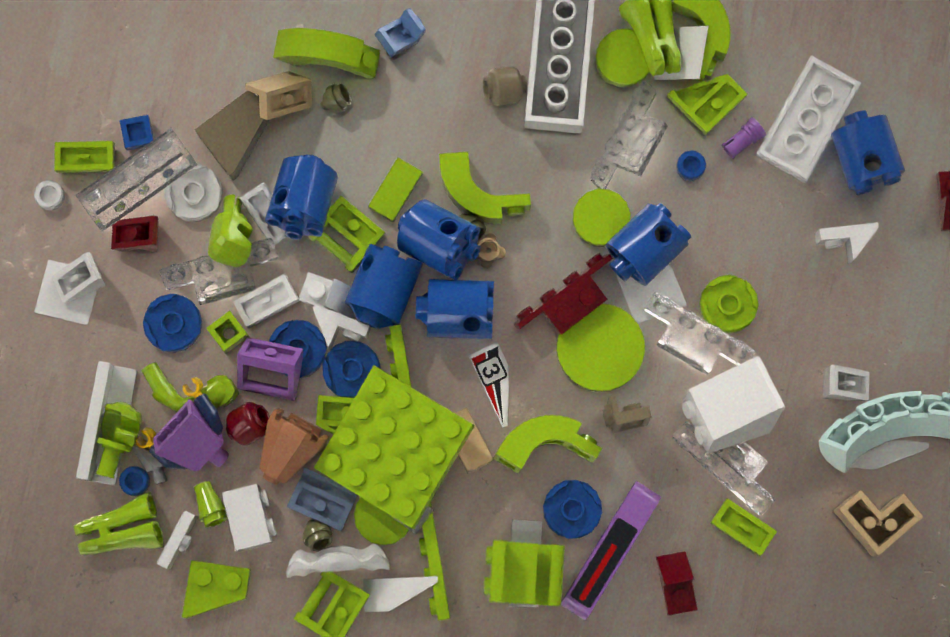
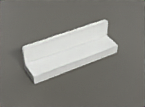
M98 361L76 474L77 479L109 485L116 484L121 456L114 479L96 474L104 450L102 444L97 443L98 437L102 438V421L105 405L116 402L132 404L137 370Z

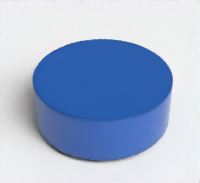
M696 151L684 152L676 164L677 173L687 181L699 179L706 169L705 158Z
M131 466L121 473L119 485L124 493L131 496H140L148 490L150 477L143 468Z

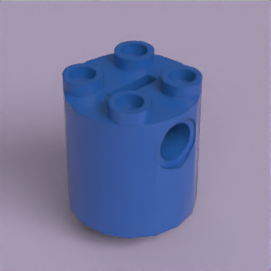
M862 110L844 117L846 125L832 132L831 138L849 190H855L856 195H861L872 191L873 185L883 182L884 186H889L900 182L901 174L905 172V168L887 116L877 115L868 117L867 111ZM869 162H876L880 165V168L876 171H869L865 168V165Z
M299 155L285 158L281 163L265 222L284 230L285 236L291 239L300 240L302 235L321 236L338 180L336 171L325 164L321 158L314 155Z
M427 199L416 203L399 220L398 249L454 280L461 276L467 263L476 260L480 253L481 246L477 244L480 227Z
M648 203L606 243L607 250L615 259L609 265L623 281L626 282L632 277L641 285L647 286L688 246V240L691 238L690 233L682 225H675L670 219L672 214L663 204L659 203L656 206ZM656 229H657V230L659 231V233H660V238H659V240H657L656 237H655V230H656Z
M369 244L345 304L351 307L357 321L367 324L372 328L380 329L399 325L423 263L409 257L406 260L400 258V252L391 247L383 246L381 248Z
M429 279L428 292L423 296H416V319H420L427 325V337L492 339L494 281Z

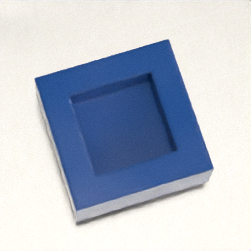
M149 115L119 120L124 146L127 151L155 145Z

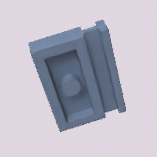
M304 468L287 507L342 532L358 495L336 481Z

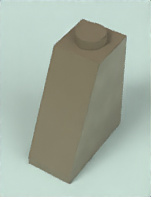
M246 91L196 128L195 131L228 176L234 181L239 176L269 120L260 117L259 95Z

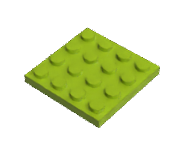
M373 366L314 469L410 528L415 529L475 425L382 369Z

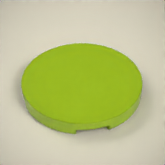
M601 304L562 335H558L557 357L562 370L574 383L584 389L595 392L615 390L629 382L638 372L645 353L643 333L636 320L623 309L610 304Z

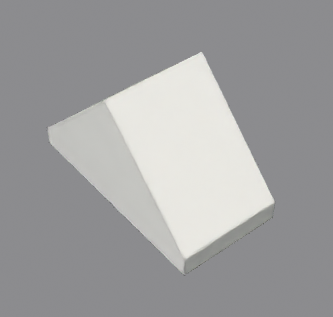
M90 252L84 253L52 276L63 303L70 302L106 286Z
M839 365L828 366L823 370L822 399L869 401L870 372Z

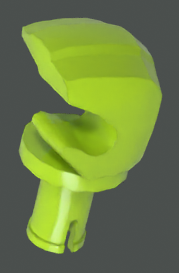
M227 195L223 200V212L215 217L212 224L208 243V255L216 262L240 267L249 258L252 244L248 239L253 232V228L248 223V219L241 214L242 202L239 199L240 197H237L236 204H234L235 195Z
M125 402L107 403L105 405L102 421V438L98 437L97 443L102 444L104 450L96 474L112 479L115 477L121 453L124 454L125 451L131 453L142 424V414Z

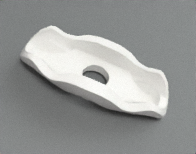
M371 544L369 547L361 550L346 545L330 546L317 553H308L301 549L297 550L289 561L286 574L287 578L296 575L306 576L314 571L329 572L365 568L371 571L377 569L389 570L390 564L385 552L377 544Z

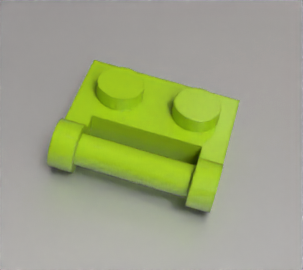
M340 196L329 208L322 235L319 237H308L314 242L317 240L340 259L350 273H353L360 266L369 244L377 245L386 233L344 197ZM329 225L359 249L354 256L324 232Z
M332 571L321 572L322 578L302 611H297L293 619L322 637H345L370 594ZM334 583L339 586V589L317 623L311 617L331 584Z

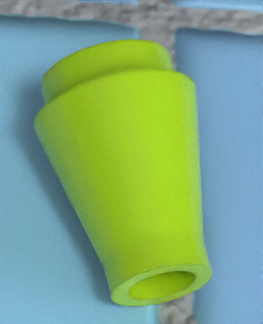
M206 481L196 485L194 491L196 493L200 522H204L206 528L225 522L228 519L225 505L213 489L211 482Z

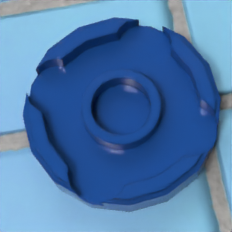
M167 294L158 297L150 303L143 319V328L146 337L152 345L162 351L175 353L186 350L196 342L201 334L202 318L200 311L190 299L178 294Z
M291 320L284 322L275 329L269 339V342L303 349L300 378L308 377L319 370L326 357L327 346L325 338L318 327L308 321Z
M344 341L335 345L325 357L323 377L327 387L335 395L355 398L372 367L376 366L381 369V364L376 353L368 345L359 341Z
M565 480L555 485L546 495L543 504L544 519L548 527L558 536L567 539L582 538L591 533L599 524L602 514L601 500L596 490L589 484L578 480Z

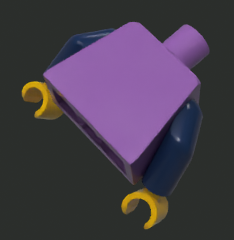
M197 377L191 378L196 385L195 392L191 391L187 384H183L182 387L184 394L195 398L194 402L189 399L157 434L150 427L141 430L146 435L148 441L141 436L137 437L136 440L138 447H148L150 449L149 453L168 469L188 468L192 471H199L207 461L220 467L228 458V452L221 448L224 443L222 436L223 425L218 411L207 394L201 393L203 383Z

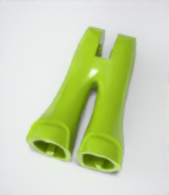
M627 0L619 6L620 15L634 30L651 75H662L664 70L668 74L679 73L681 71V55L674 35L672 0Z
M151 492L144 493L115 510L75 524L73 526L75 536L89 535L98 531L100 533V538H92L77 544L79 554L94 555L126 548L155 549L164 547L163 534L159 523L156 521L113 532V529L119 526L157 517V509Z

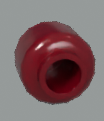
M246 402L232 410L226 419V433L228 437L241 445H250L261 439L266 433L267 422L270 418L269 413L262 405H257L253 402Z

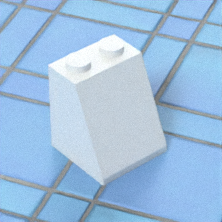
M760 356L754 357L689 389L682 403L684 415L687 419L691 420L695 428V437L699 444H703L706 453L769 434L785 408Z

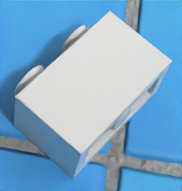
M258 484L222 492L235 551L240 552L272 544V536L277 534L273 518L267 519L265 507H269L270 504L266 489L261 490Z

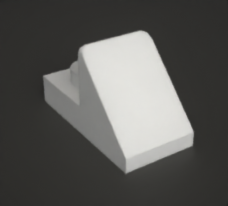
M878 222L821 228L815 233L816 245L825 244L826 249L841 247L843 246L842 242H845L848 264H850L877 231Z
M308 272L299 295L301 302L312 306L317 304L352 319L355 318L351 307L345 304L351 286L337 279L332 281Z
M314 305L313 310L329 350L332 349L339 330L343 331L342 336L357 342L360 338L367 340L371 331L369 325L320 305Z

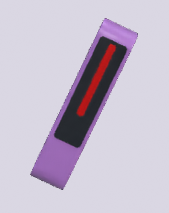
M638 481L634 483L564 596L561 606L583 620L588 618L662 496Z

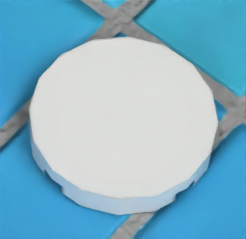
M186 164L178 167L167 179L164 197L168 208L178 218L185 221L199 222L211 217L218 210L222 202L223 188L218 176L211 169L201 164Z

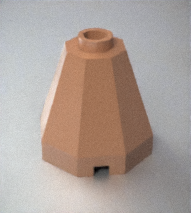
M280 408L273 410L268 419L259 467L264 473L263 478L275 485H278L280 482H288L325 447L330 438L326 434L320 437L319 435L322 431L320 428L296 414L290 413L288 418L282 416L285 410Z

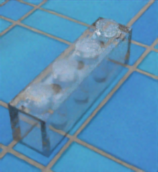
M170 128L75 196L103 232L198 164L173 129Z

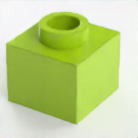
M228 311L206 328L225 354L245 341L247 337H250L231 311ZM228 329L234 330V336L231 339L224 337V333Z

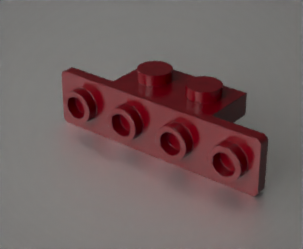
M600 253L593 256L586 262L588 268L580 274L576 270L562 280L565 285L557 291L552 288L539 298L542 302L534 309L528 306L518 313L516 317L519 320L514 323V326L517 329H521L543 312L559 335H562L608 300L591 275L613 259L610 254L602 256Z

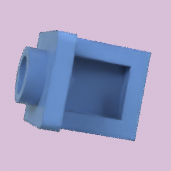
M411 8L404 10L400 18L379 28L375 36L390 57H393L416 45L426 29L421 19L414 14Z

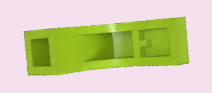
M673 0V12L691 19L698 26H709L700 79H693L701 82L704 80L705 75L711 77L717 63L715 59L724 61L731 36L729 18L720 0Z
M288 28L278 30L273 58L294 66L317 64L336 67L371 79L376 77L381 50L365 45L362 39L337 32L310 28Z
M469 152L439 153L443 186L451 201L465 214L476 215L486 223L502 224V212H508V216H521L525 214V211H530V194L492 195L482 191L471 177Z
M544 415L529 419L512 430L498 448L493 459L519 473L531 452L543 445L556 444L563 446L591 463L597 459L602 448L597 446L598 442L587 434L580 436L577 434L582 425L581 422L565 416Z

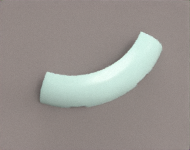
M908 391L885 395L857 406L855 412L849 414L844 419L839 418L827 429L819 440L820 452L834 468L846 473L849 467L865 452L887 441L910 436H935L950 439V393L943 392L942 396L922 395V391Z

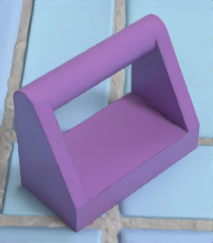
M247 337L237 353V389L295 401L303 361V349ZM249 366L288 374V388L247 379Z

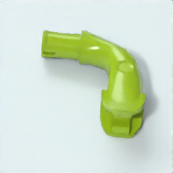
M156 362L149 364L141 370L154 392L152 397L156 401L175 412H178L189 399L194 402L195 398L193 396L182 398L177 393L173 384L168 383ZM218 375L207 381L208 385L201 391L202 394H207L216 409L228 406L239 395L234 382L226 375Z

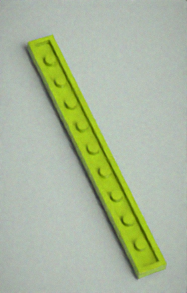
M401 324L389 326L390 334L385 335L388 352L393 351L395 363L390 364L391 375L412 387ZM432 512L422 525L424 538H419L421 555H427L429 567L424 568L425 577L438 576V583L432 586L434 597L429 598L431 615H437L438 620L450 619V612Z

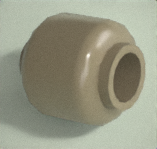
M514 66L491 69L487 77L483 78L484 96L487 100L490 99L491 103L495 106L518 103L522 98V94L527 91L526 77L520 75L519 70Z

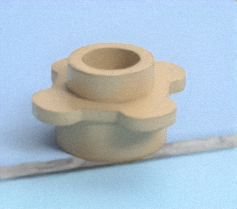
M486 234L485 238L477 243L481 246L478 257L481 260L482 267L490 268L492 262L498 258L502 259L505 257L506 250L504 247H500L494 234ZM487 248H490V249H491V252H490V253H486L485 250H486Z

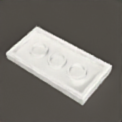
M811 55L755 156L806 183L830 142L832 132L837 129L862 83Z

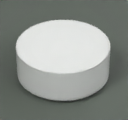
M45 180L35 188L34 199L41 208L51 211L58 209L63 204L65 193L57 182Z

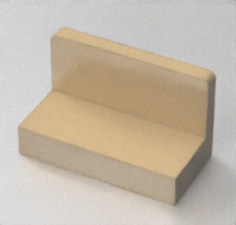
M287 71L245 83V90L259 95L260 117L269 120L312 107L311 79Z
M466 407L456 414L475 425L458 454L468 474L492 462L494 459Z

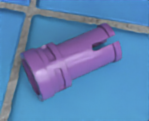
M752 117L741 127L739 132L722 143V147L734 159L736 155L750 144H755L757 140L764 138L766 132L759 122Z

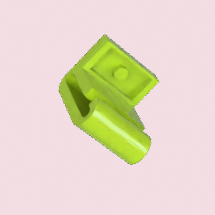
M493 540L492 546L486 547V564L491 565V576L485 577L484 595H489V602L561 606L565 546Z

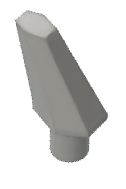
M132 447L146 473L152 472L155 484L158 485L166 482L164 466L149 453V449L147 447Z

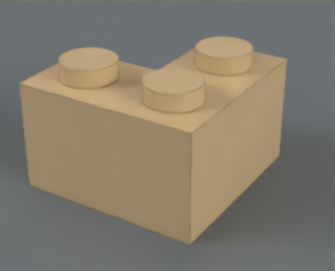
M862 490L854 492L833 510L871 556H879L923 518V515L905 494L897 495L881 510H878Z

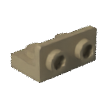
M615 395L609 397L607 404L604 405V410H602L606 427L611 426L613 433L647 426L652 418L649 406L641 407L640 403L624 406L623 411L619 412Z

